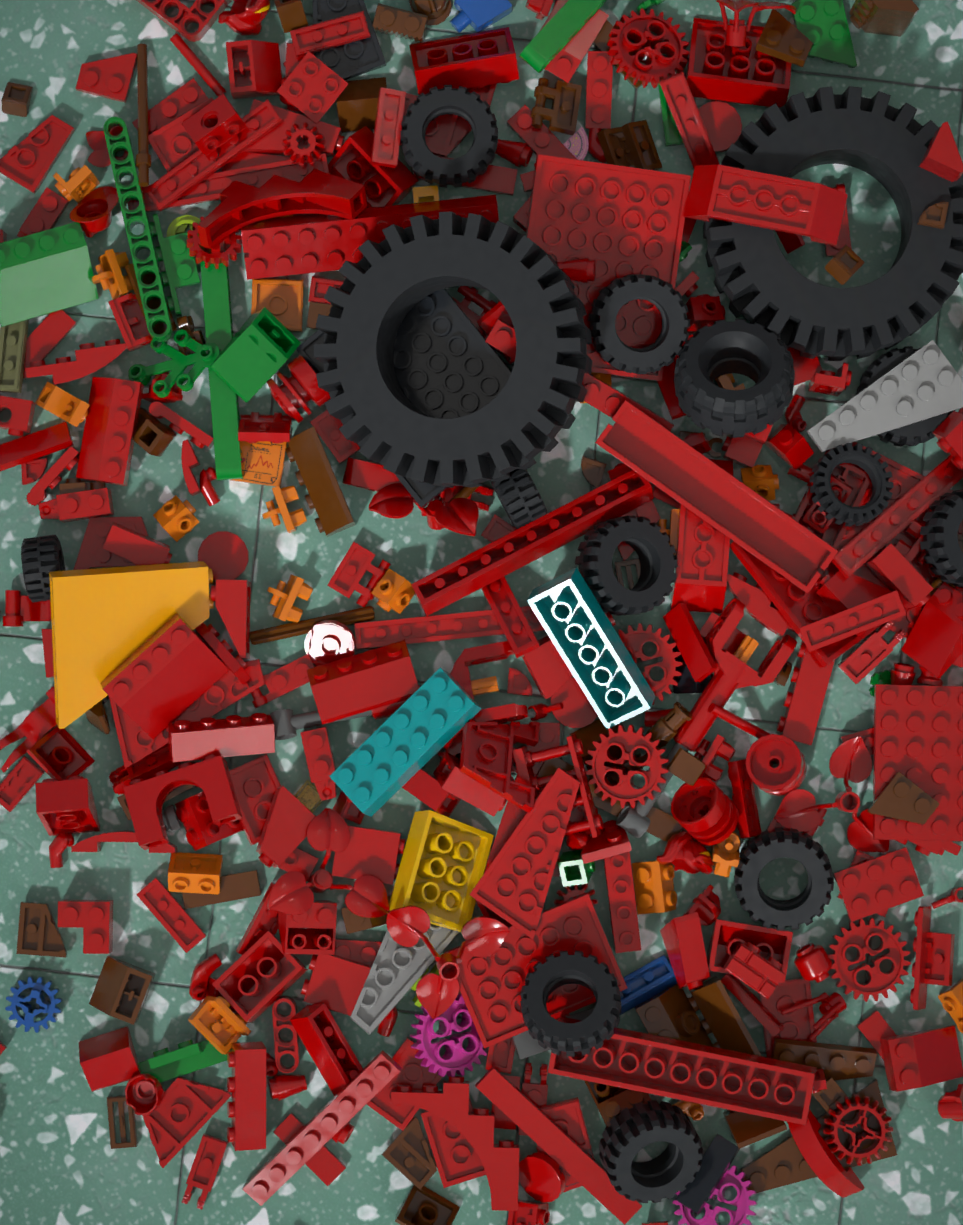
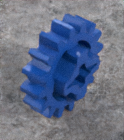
M29 976L27 984L21 979L18 981L20 988L11 987L10 990L14 995L6 997V1000L10 1001L11 1005L5 1009L13 1013L9 1020L15 1018L18 1020L16 1028L23 1024L25 1025V1032H29L31 1027H34L35 1032L38 1033L40 1032L41 1025L48 1029L50 1028L49 1020L54 1023L58 1020L54 1013L62 1012V1009L57 1007V1004L63 1000L55 996L60 991L58 988L54 990L50 988L53 983L52 981L44 984L43 977L40 976L37 982H34L33 976ZM33 987L29 996L20 995L25 989ZM44 991L49 996L50 1002L46 1001L43 996ZM35 998L36 1003L41 1007L32 1010V1005L28 1004V1002ZM18 1007L22 1008V1010L25 1013V1017H23L20 1014ZM39 1013H48L43 1020L35 1021Z

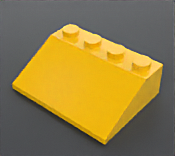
M431 810L415 812L389 902V910L409 905L418 906L427 912L430 924L461 932L464 924L472 918L476 900L470 896V893L484 874L494 835Z

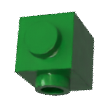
M583 849L562 853L558 861V867L563 887L586 884L589 882L593 872H595V861L583 863L581 856Z

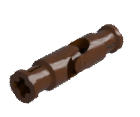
M676 702L674 708L665 717H661L647 731L645 736L652 731L651 740L660 739L661 741L657 747L661 749L678 733L677 730L686 720L690 721L692 719V714L681 703ZM642 748L636 749L635 757L639 761H646L648 753L641 756L642 750L647 751ZM629 760L617 765L618 767H625L626 772L632 768L643 769L644 767L629 765ZM609 771L607 773L608 779L613 784L619 783L618 773Z

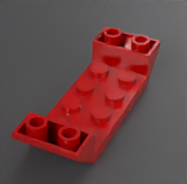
M698 165L694 168L684 217L710 222V218L808 236L813 242L837 246L848 194L820 183L724 165Z
M710 459L734 476L733 461ZM681 503L676 553L678 567L675 568L677 578L676 582L672 584L671 610L679 603H685L689 611L721 614L727 587L730 538Z

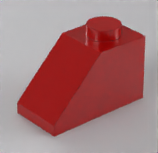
M781 424L768 436L764 443L794 470H797L814 454L806 439L789 424Z

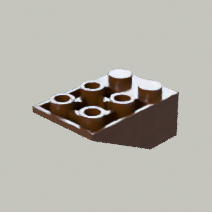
M585 1081L607 1127H610L611 1119L614 1116L618 1117L621 1115V1111L626 1107L630 1109L634 1107L635 1103L642 1102V1104H647V1101H652L648 1093Z

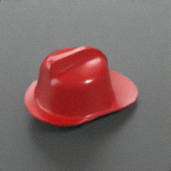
M112 186L96 188L87 194L70 212L69 218L80 223L81 229L87 237L92 238L95 234L111 225L112 209L119 202L117 189Z

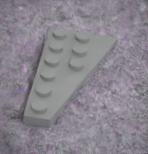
M932 340L817 423L807 433L820 451L825 452L841 444L844 446L846 443L859 441L963 408V380Z
M430 924V928L424 935L440 955L460 932ZM387 929L350 1017L369 1035L435 961L433 954L421 938H419L415 946L404 947L393 940Z

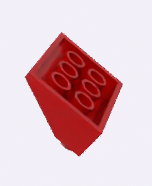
M701 18L693 19L689 48L690 54L688 56L686 80L693 97L771 107L776 103L778 108L786 104L790 89L792 63L755 50L764 27L751 25L750 32H747L746 46L725 45L726 30H723V21Z
M176 613L100 684L107 695L154 739L229 669Z

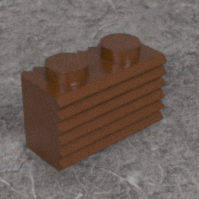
M378 3L372 26L376 32L389 33L391 36L394 34L395 37L409 38L410 41L414 39L415 42L419 40L422 43L429 18L427 15Z

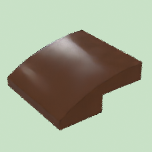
M646 120L630 122L622 127L605 129L597 133L607 164L648 170L662 168Z

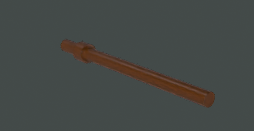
M138 44V154L136 155V167L138 168L139 186L146 187L149 185V168L151 167V155L148 148L147 45Z

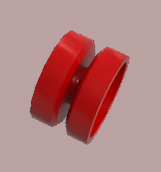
M771 734L762 736L752 744L747 752L745 764L748 775L759 789L770 795H786L799 788L805 779L807 770L805 756L792 740L783 735ZM778 763H779V766H778V767H776V768H773V767H772L773 764L778 765Z

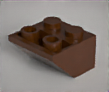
M107 956L89 1004L109 1016L134 1025L139 1019L155 973Z

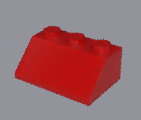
M365 126L349 136L329 162V172L332 175L364 185L367 200L366 208L398 205L419 180L399 159L396 168L370 164L374 133Z
M716 919L707 956L709 971L730 974L723 968L740 942L745 946L750 942L761 950L759 953L761 957L768 960L771 956L783 965L780 970L785 972V975L780 983H785L793 932L786 930L777 931L774 928L768 929L762 926Z
M268 930L212 985L246 1022L253 1023L308 969L294 954H284L281 941Z

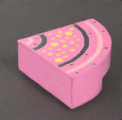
M582 127L563 144L577 160L585 159L589 145L587 134Z

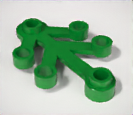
M181 329L175 333L174 341L180 347H188L195 352L194 354L185 356L168 345L167 341L162 342L157 347L161 342L152 339L150 343L151 348L156 353H162L172 360L146 367L142 364H135L130 367L128 377L130 381L141 382L145 386L149 383L151 376L171 371L164 380L155 382L153 385L154 393L160 398L168 396L175 382L182 391L186 392L193 388L198 376L205 367L210 368L221 351L214 343L201 345L192 339L186 330ZM194 365L188 374H182L188 366Z

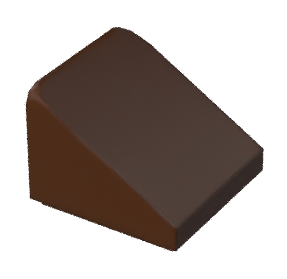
M8 82L1 100L2 112L27 117L33 87Z
M845 245L825 266V270L841 285H844L865 262Z
M101 700L86 711L85 714L88 721L94 727L107 735L110 734L109 720Z
M679 748L667 768L670 769L669 772L693 786L705 769L706 764L696 756Z

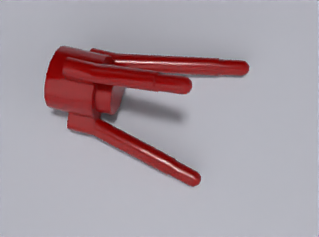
M824 992L816 998L781 1010V1014L785 1015L821 1002L819 1009L823 1016L813 1025L815 1031L809 1037V1041H813L847 1007L845 1000L837 992H833L831 995Z

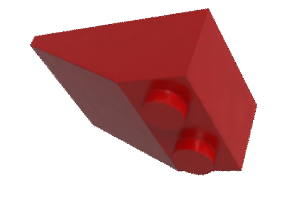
M558 0L542 28L568 0ZM599 9L544 69L569 83L608 19L609 14Z
M216 580V585H211V601L215 602V606L240 657L250 659L251 582L248 580Z
M946 582L926 602L901 649L902 652L938 679L963 653V595Z
M72 776L68 780L62 781L49 778L44 779L41 783H35L36 813L49 836L58 835L63 832L65 834L100 831L92 787L88 778Z
M955 1025L880 1039L889 1090L899 1092L963 1077V1067Z

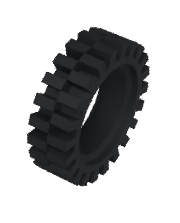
M846 443L844 446L841 444L831 449L817 461L818 464L812 470L814 474L810 476V482H813V485L810 487V493L815 492L816 494L812 500L814 503L819 502L821 504L817 509L820 512L825 510L828 513L825 517L829 520L833 517L836 518L835 523L839 525L845 522V526L851 527L853 524L859 526L871 521L883 512L882 510L889 504L887 501L892 498L893 493L889 492V490L893 488V482L888 480L892 477L891 471H885V468L888 467L887 462L885 461L881 464L879 459L882 456L879 453L873 456L871 454L873 449L870 447L862 449L863 444L857 443L855 446H852V443ZM852 463L863 468L868 474L872 483V495L866 505L852 507L842 503L835 496L830 481L832 471L837 465Z

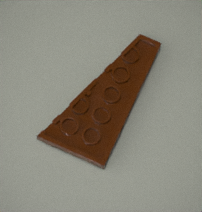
M876 1079L860 1091L849 1096L851 1103L854 1102V1095L858 1094L861 1103L866 1095L870 1097L869 1105L874 1100L879 1102L876 1110L884 1107ZM859 1109L848 1112L840 1121L853 1120L856 1113H859ZM867 1111V1127L878 1131V1123L875 1116ZM827 1112L816 1118L821 1125L818 1132L823 1140L831 1136V1134L823 1133V1128L831 1127V1125L824 1122V1118H833ZM857 1124V1127L850 1128L856 1136H859V1133L866 1132L860 1124ZM838 1128L840 1143L844 1147L849 1148V1133ZM886 1132L885 1135L890 1136L892 1142H883L888 1147V1150L883 1151L879 1148L878 1152L881 1158L877 1159L872 1154L870 1155L872 1162L897 1155L891 1132ZM793 1136L786 1138L779 1145L741 1168V1172L746 1174L743 1179L744 1182L749 1180L752 1182L747 1188L748 1191L753 1190L756 1193L818 1177L802 1156ZM864 1139L860 1146L857 1147V1150L869 1147L875 1139ZM839 1150L833 1153L836 1156V1158ZM847 1155L842 1160L838 1159L844 1169L858 1166L855 1157L851 1165L846 1163ZM865 1157L862 1158V1165L867 1164Z

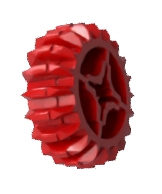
M855 1094L853 1103H851L848 1096L844 1097L846 1104L844 1106L839 1101H836L835 1105L839 1108L837 1112L829 1108L828 1112L833 1118H824V1122L831 1125V1127L823 1128V1133L831 1134L824 1141L826 1144L834 1143L830 1147V1151L835 1153L839 1150L837 1154L839 1160H842L847 1155L846 1163L851 1165L855 1157L857 1165L861 1166L863 1157H865L868 1164H871L872 1159L870 1155L874 1154L877 1159H880L879 1148L883 1151L888 1150V1147L883 1142H892V1138L885 1135V1133L892 1132L893 1127L885 1126L892 1119L890 1116L882 1117L887 1111L885 1107L876 1110L879 1106L877 1100L872 1101L869 1105L870 1097L865 1095L861 1103L859 1095ZM859 1109V1113H856L853 1120L840 1121L848 1112ZM867 1111L875 1116L878 1123V1131L867 1127ZM857 1124H860L866 1131L862 1134L859 1133V1136H856L850 1129L854 1126L857 1127ZM838 1128L849 1133V1148L844 1147L840 1143ZM864 1139H875L869 1147L857 1150V1147L860 1146Z

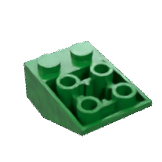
M264 307L247 319L211 364L210 368L247 403L290 358L301 342Z

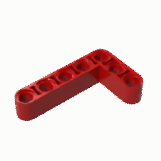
M179 0L136 1L185 39L196 42L204 37L219 18L220 13L226 9L232 0H196L190 9ZM212 3L215 5V8L212 12L205 13L202 11L203 5ZM176 7L179 9L175 17H168L166 15L169 8ZM197 23L199 28L196 32L189 33L186 31L187 25Z

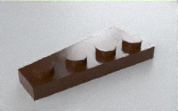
M780 1038L774 1039L771 1054L772 1059L823 1069L826 1080L832 1077L834 1081L873 1076L877 1052L874 1048Z

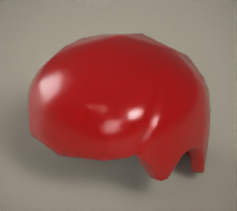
M148 1073L135 1075L128 1081L125 1088L126 1104L135 1110V1114L148 1115L160 1106L164 1098V1090L161 1083Z

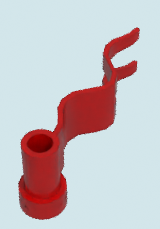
M5 590L3 626L21 627L23 626V621H51L50 600L32 602L28 596H21V590Z
M54 686L46 692L49 698L32 711L18 728L0 740V750H2L9 744L25 736L27 737L8 757L1 768L3 773L57 725Z

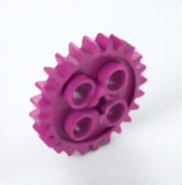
M458 993L453 1004L435 1019L430 1017L422 1005L420 1006L424 1013L423 1015L415 1014L419 1023L411 1024V1027L417 1029V1031L411 1034L410 1037L417 1041L411 1045V1048L419 1049L415 1058H424L421 1066H429L428 1071L431 1073L437 1072L439 1076L444 1077L447 1074L448 1077H455V1073L464 1076V1068L472 1072V1063L481 1064L478 1056H486L487 1053L482 1049L483 1044L461 994ZM461 1013L462 1021L460 1024H457L456 1017ZM438 1020L439 1029L437 1032H434L433 1025ZM469 1027L471 1028L468 1032H461ZM452 1031L461 1032V1033L452 1034ZM449 1035H450V1039L440 1038V1037H445V1036H449ZM437 1037L440 1038L439 1040H436L433 1043H431L432 1039ZM467 1037L468 1046L466 1047V1049H463L462 1043L463 1040ZM444 1045L446 1051L445 1054L442 1057H440L439 1051L440 1048Z
M735 1165L732 1166L730 1170L727 1169L709 1199L715 1200L717 1196L718 1201L737 1207V1210L733 1211L719 1206H715L713 1210V1206L706 1203L704 1206L706 1210L704 1217L696 1219L692 1210L675 1200L673 1204L680 1206V1209L676 1210L674 1215H682L683 1217L678 1224L720 1225L718 1222L719 1215L723 1212H728L730 1215L728 1225H752L751 1221L747 1218L748 1216H756V1213L750 1210V1206L758 1205V1202L750 1200V1197L754 1196L756 1191H748L747 1189L752 1182L750 1180L743 1182L742 1180L746 1174L741 1172L736 1175L737 1167ZM728 1187H735L737 1190V1196L732 1201H727L725 1198V1191Z

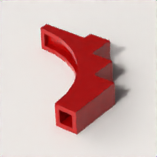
M313 169L300 182L274 174L260 188L234 180L220 193L221 203L197 225L201 246L209 249L234 231L273 217L293 214H324L353 220L367 207L365 187L362 184L317 169Z
M449 1076V1080H443V1090H438V1086L429 1085L422 1086V1090H412L411 1085H397V1089H391V1103L412 1105L430 1111L448 1121L463 1134L476 1151L485 1169L490 1187L492 1210L518 1211L519 1145L514 1144L513 1140H499V1144H494V1113H489L488 1108H474V1112H469V1081H464L463 1076Z

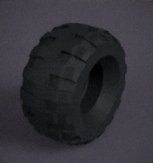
M723 319L715 321L710 327L705 325L693 334V337H689L687 342L681 347L683 351L676 358L674 372L675 394L678 397L679 406L682 411L701 429L708 428L712 434L722 437L723 434L733 435V438L744 437L746 433L750 432L755 435L764 431L767 428V424L773 425L783 416L785 407H789L793 395L795 377L793 358L790 351L784 346L781 338L775 332L769 333L766 330V326L757 322L755 324L747 323L746 319H735V321L726 322ZM735 373L749 377L756 384L748 389L728 390L716 386L712 381L719 376Z

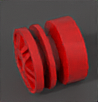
M298 355L287 364L292 376L287 378L278 371L276 375L282 383L278 386L272 378L266 383L269 385L273 398L283 411L300 423L304 419L297 411L302 407L308 415H311L312 412L307 402L312 400L321 407L331 398L327 391L318 387L316 373L301 355Z
M699 777L693 786L684 783L674 794L671 802V813L674 819L701 845L712 846L721 843L733 833L739 821V810L736 804L709 778Z

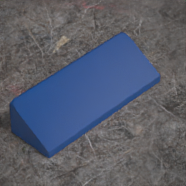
M665 955L623 977L628 989L620 992V1015L677 983L672 965Z

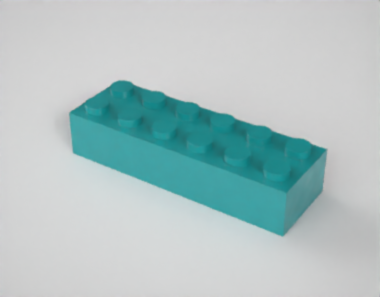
M577 567L533 589L527 599L528 604L605 728H611L650 709L655 699V694Z
M439 668L329 777L363 814L372 817L482 708L447 671Z

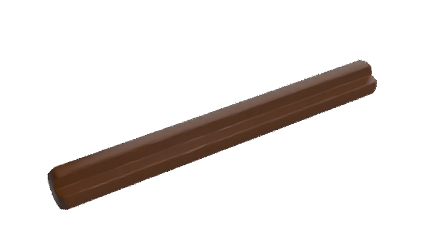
M372 606L255 630L249 634L250 641L253 645L308 634L309 630L316 623L324 620H336L345 625L369 621L375 618V613Z

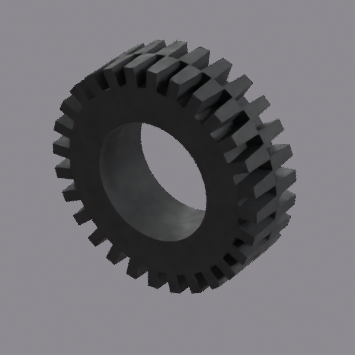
M830 86L819 88L813 97L805 98L803 92L792 95L784 106L778 108L775 103L763 112L756 123L751 121L742 130L738 140L731 144L721 162V165L788 178H792L805 169L823 164L852 166L878 180L888 191L897 207L901 223V242L892 267L877 280L851 288L824 286L801 275L782 254L777 244L774 230L710 218V222H704L703 239H707L708 244L705 254L707 265L714 268L716 273L714 284L719 294L725 292L730 299L729 310L736 318L742 314L750 324L757 322L766 326V330L769 333L775 332L781 338L787 349L791 347L800 350V356L813 359L818 355L828 356V361H842L847 356L857 355V359L871 356L877 350L883 348L887 350L896 346L909 335L911 336L926 324L942 308L944 302L954 293L960 283L957 280L963 272V174L957 181L951 182L919 167L939 127L932 120L922 126L914 119L917 111L915 107L905 103L900 109H896L888 105L891 95L880 91L871 99L861 97L862 87L849 86L843 94H833V87ZM938 202H949L943 229L917 224L919 217L929 206Z
M439 212V219L434 220L424 215L410 217V227L402 228L393 224L382 230L386 237L382 242L376 243L370 240L364 242L358 248L364 257L357 264L345 261L339 269V272L346 277L340 288L329 286L324 296L332 304L329 316L318 314L316 328L325 333L324 344H314V358L324 364V372L316 374L318 387L327 391L331 400L324 404L331 416L341 420L343 426L339 430L345 438L357 443L361 447L359 452L365 457L382 464L384 469L394 474L423 483L454 488V486L478 487L483 486L482 482L485 481L500 482L511 478L509 472L515 469L527 470L537 462L534 457L541 451L550 452L559 443L554 437L561 428L570 429L576 418L571 414L575 403L584 402L587 389L582 385L584 373L591 374L592 360L587 355V344H592L590 329L584 324L583 316L587 315L584 304L573 291L575 288L569 276L558 267V263L542 248L512 227L500 221H497V223L491 222L482 215L472 213L468 214V218L461 217L454 212ZM454 286H473L488 290L504 305L514 326L516 357L511 375L500 393L480 410L452 419L428 417L407 399L398 383L393 361L394 344L398 330L410 310L423 298L438 290Z

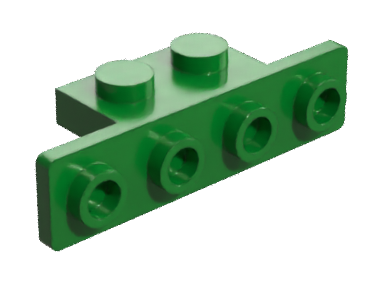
M153 214L154 222H149L152 236H158L160 244L155 249L158 262L164 261L166 271L161 272L164 287L170 286L171 296H167L170 311L176 312L177 317L182 316L176 289L200 283L195 258L189 255L190 248H187V232L163 238L158 214Z
M191 1039L177 1044L179 1048L177 1050L169 1052L167 1047L153 1052V1058L138 1064L141 1073L151 1074L161 1083L227 1061V1054H221L208 1040L194 1044Z

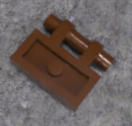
M539 78L538 86L535 87L534 97L536 98L535 107L531 111V118H533L532 127L541 128L543 120H549V130L573 136L576 132L582 85L557 80L554 89L548 87V79ZM546 99L553 100L552 109L545 108Z

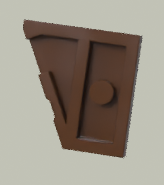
M772 9L755 50L804 67L813 42L777 10Z
M20 903L16 954L67 957V950L48 904Z

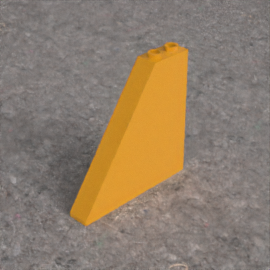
M204 561L49 572L55 713L59 729L66 728L105 698L107 693L102 689L100 683L176 613L192 630L210 617V609L214 607V601H211V594H209V584L213 583L212 569H208Z

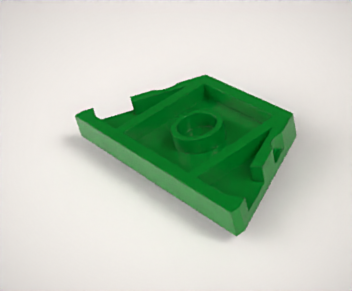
M796 0L791 4L796 7V14L792 13L795 27L813 42L808 57L820 58L830 63L836 62L848 65L849 68L857 66L843 0Z

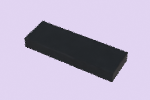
M717 1134L703 1155L699 1172H695L696 1178L692 1183L689 1182L686 1185L687 1188L683 1192L679 1193L676 1201L699 1215L739 1152L738 1146Z

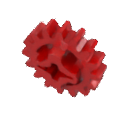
M192 223V230L187 232V248H190V257L196 256L197 264L204 261L205 268H208L210 264H214L215 269H219L220 263L228 267L229 259L237 260V253H241L242 245H240L242 244V237L239 235L240 229L222 238L208 249L200 244L198 223Z

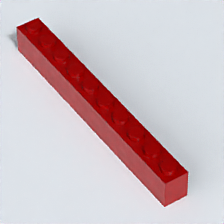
M631 470L412 583L415 596L426 616H429L585 535L589 530H593L596 524L608 519L618 518L654 499L652 486L647 479L636 471Z

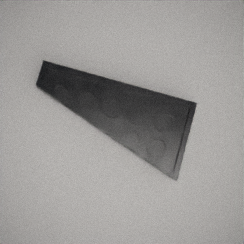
M313 0V24L364 11L370 32L369 38L315 52V57L344 80L386 66V61L364 0Z

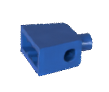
M455 0L454 6L459 13L450 20V23L458 33L469 24L476 32H481L512 12L513 5L508 0Z

